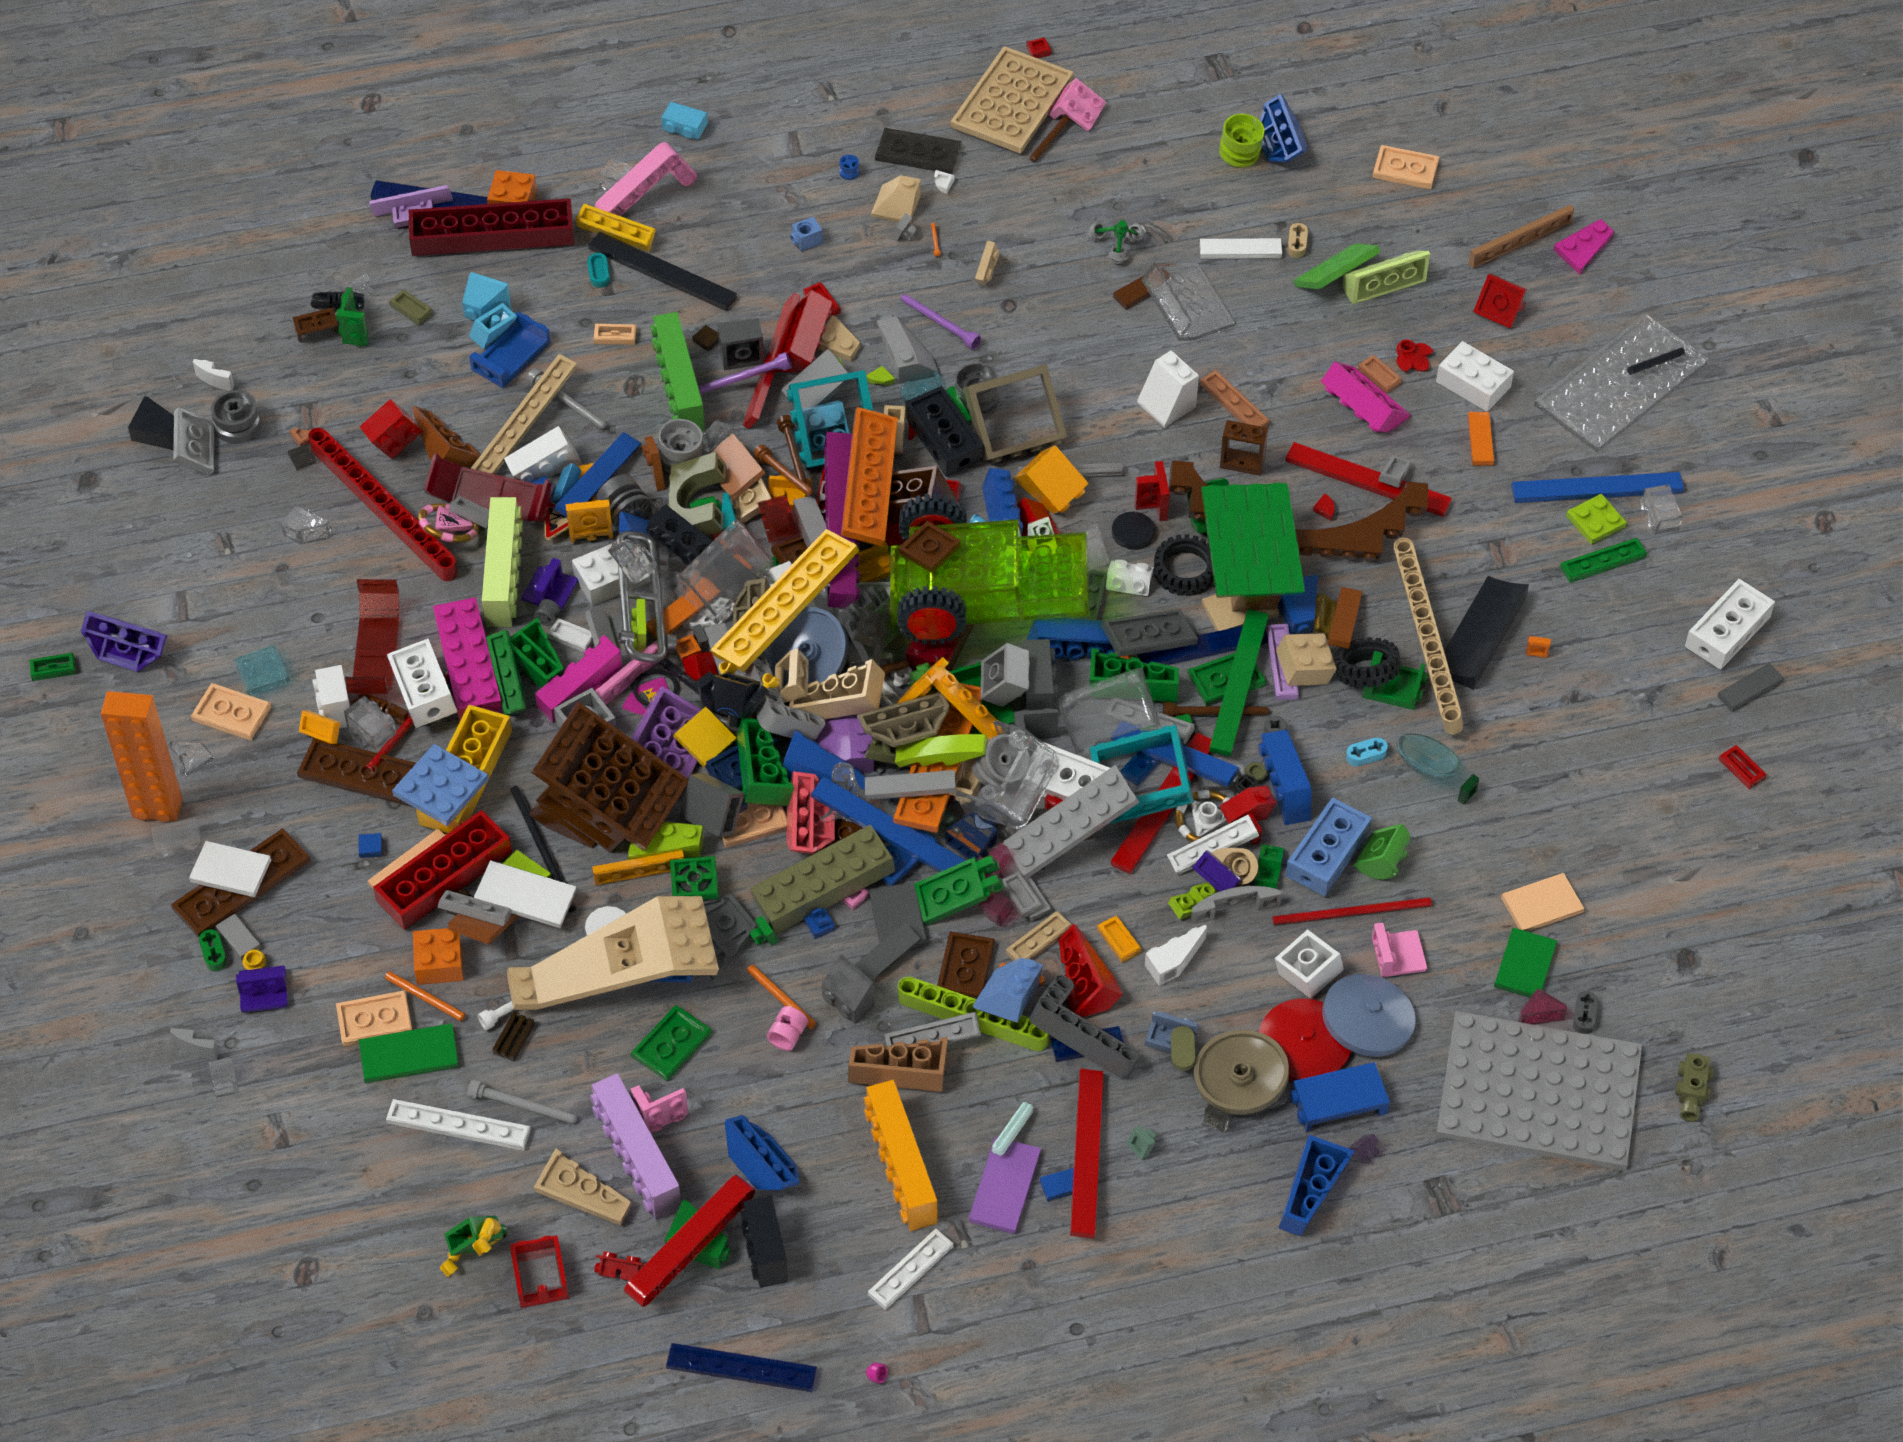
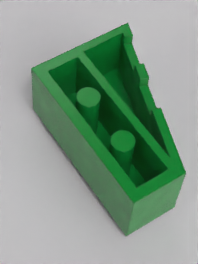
M538 617L510 637L517 667L540 688H543L555 676L561 677L564 675V668L554 648H552Z

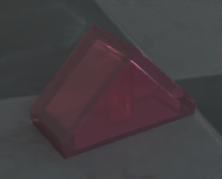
M1537 988L1521 1010L1518 1022L1537 1025L1564 1021L1567 1006Z

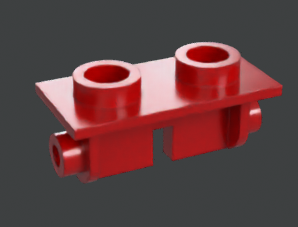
M603 1251V1256H595L601 1260L600 1263L595 1264L594 1272L598 1273L599 1276L616 1278L617 1269H620V1279L630 1280L641 1269V1266L645 1264L641 1263V1258L627 1256L626 1260L618 1259V1254Z

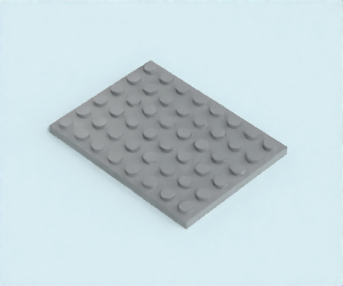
M1455 1011L1436 1136L1626 1171L1642 1044Z

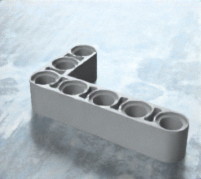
M761 653L744 672L740 671L743 677L761 681L760 685L764 684L762 681L764 674L770 673L773 675L764 653ZM769 687V692L755 710L760 726L768 732L792 738L795 730H798L809 740L815 741L826 724L824 719L815 713L785 706L778 687Z

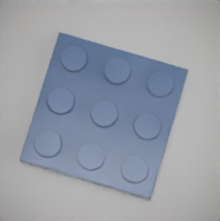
M433 744L396 785L392 792L393 796L448 826L489 779L488 774Z

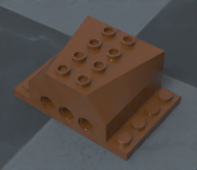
M579 701L531 772L548 784L536 799V802L608 852H611L624 839H627L642 851L647 849L689 780Z

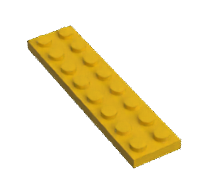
M826 529L712 647V654L728 664L730 662L733 663L739 671L744 672L859 552L857 545Z

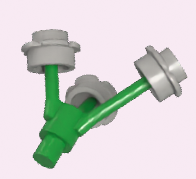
M1124 220L1111 227H1105L1103 223L1098 221L1091 222L1088 225L1087 234L1094 241L1101 240L1106 232H1114L1115 237L1118 238L1117 246L1111 248L1108 258L1116 264H1121L1123 260L1128 259L1126 255L1127 250L1121 247L1122 239L1126 236V233L1132 243L1142 242L1146 237V229L1143 225L1135 223L1128 227Z

